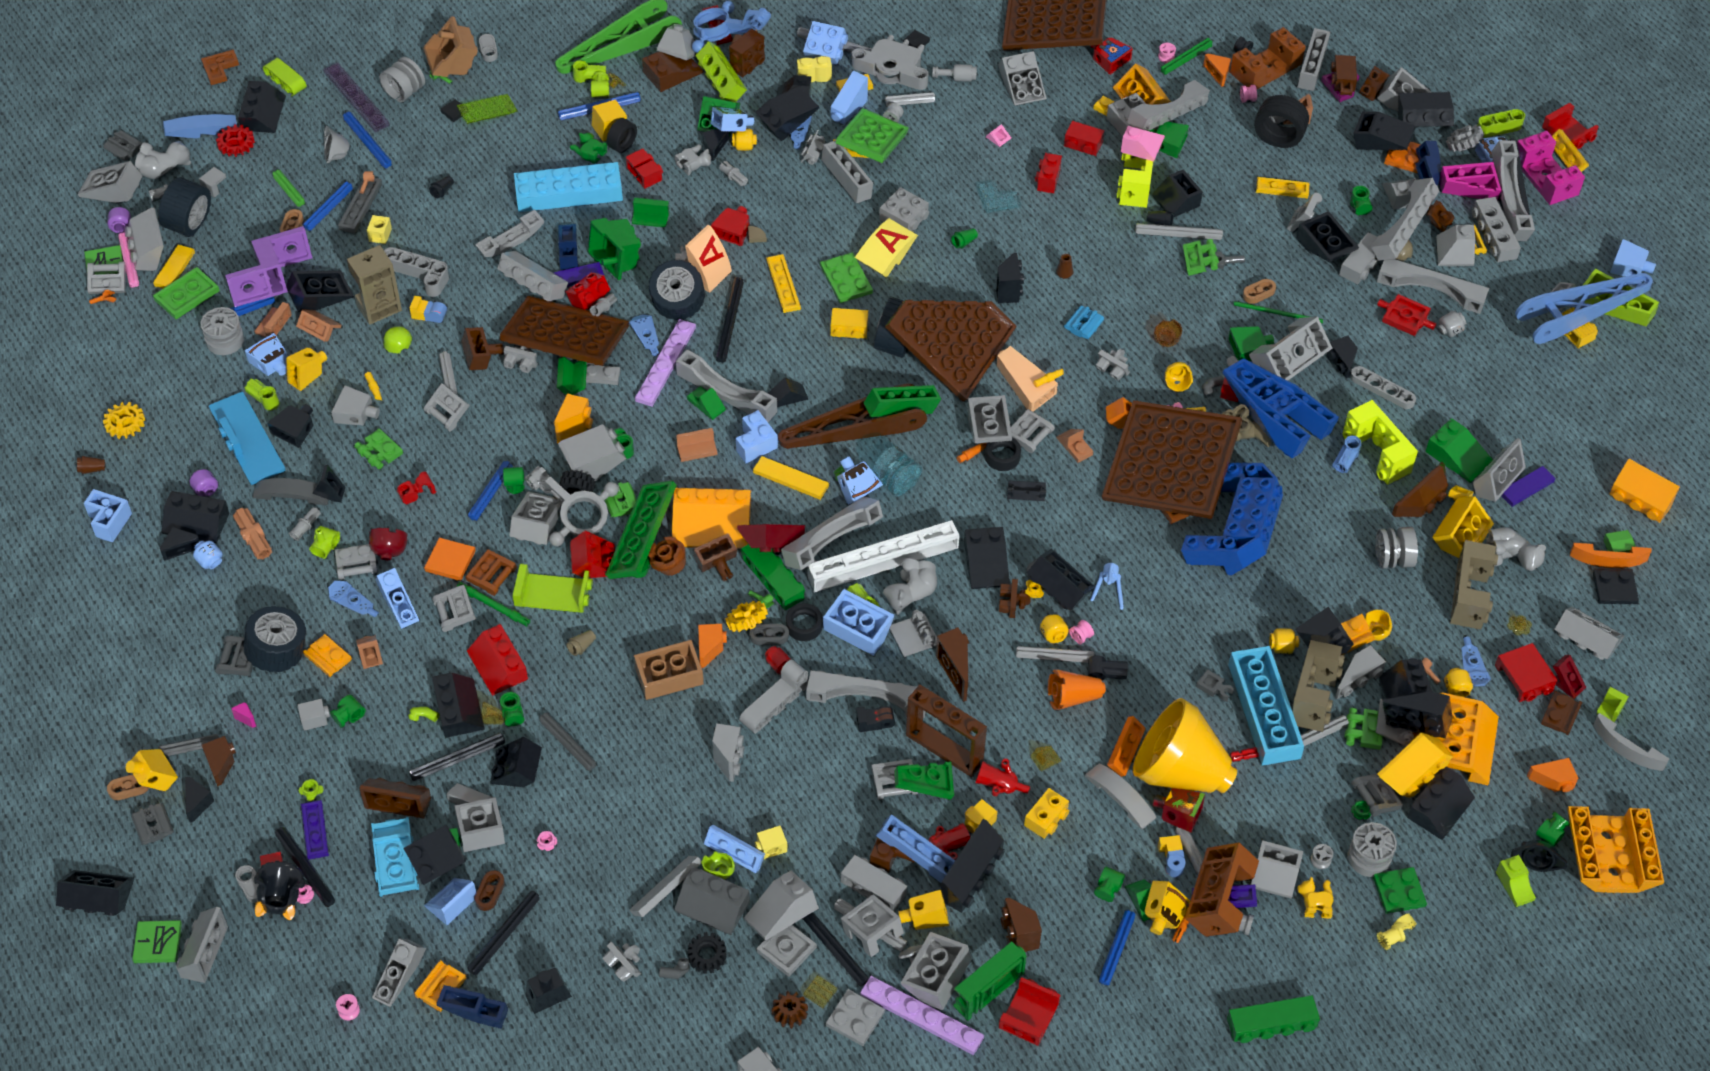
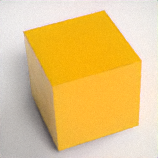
M616 100L598 104L592 108V127L602 141H606L611 126L618 119H627L626 113Z

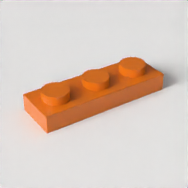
M1134 716L1127 718L1107 764L1121 777L1126 776L1146 729Z

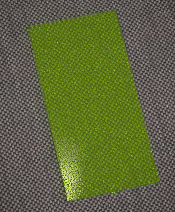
M508 94L457 105L467 124L518 112Z

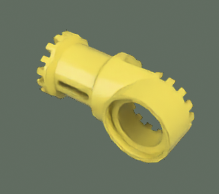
M1409 913L1405 914L1395 921L1391 929L1377 933L1378 942H1381L1380 945L1388 950L1391 948V945L1405 941V933L1403 931L1406 929L1412 930L1417 923Z

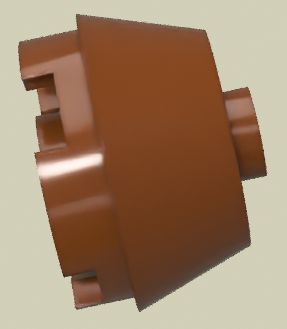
M664 537L665 540L657 545L653 543L648 555L650 557L649 562L653 569L664 575L671 576L679 573L686 565L685 547L682 542L674 537Z

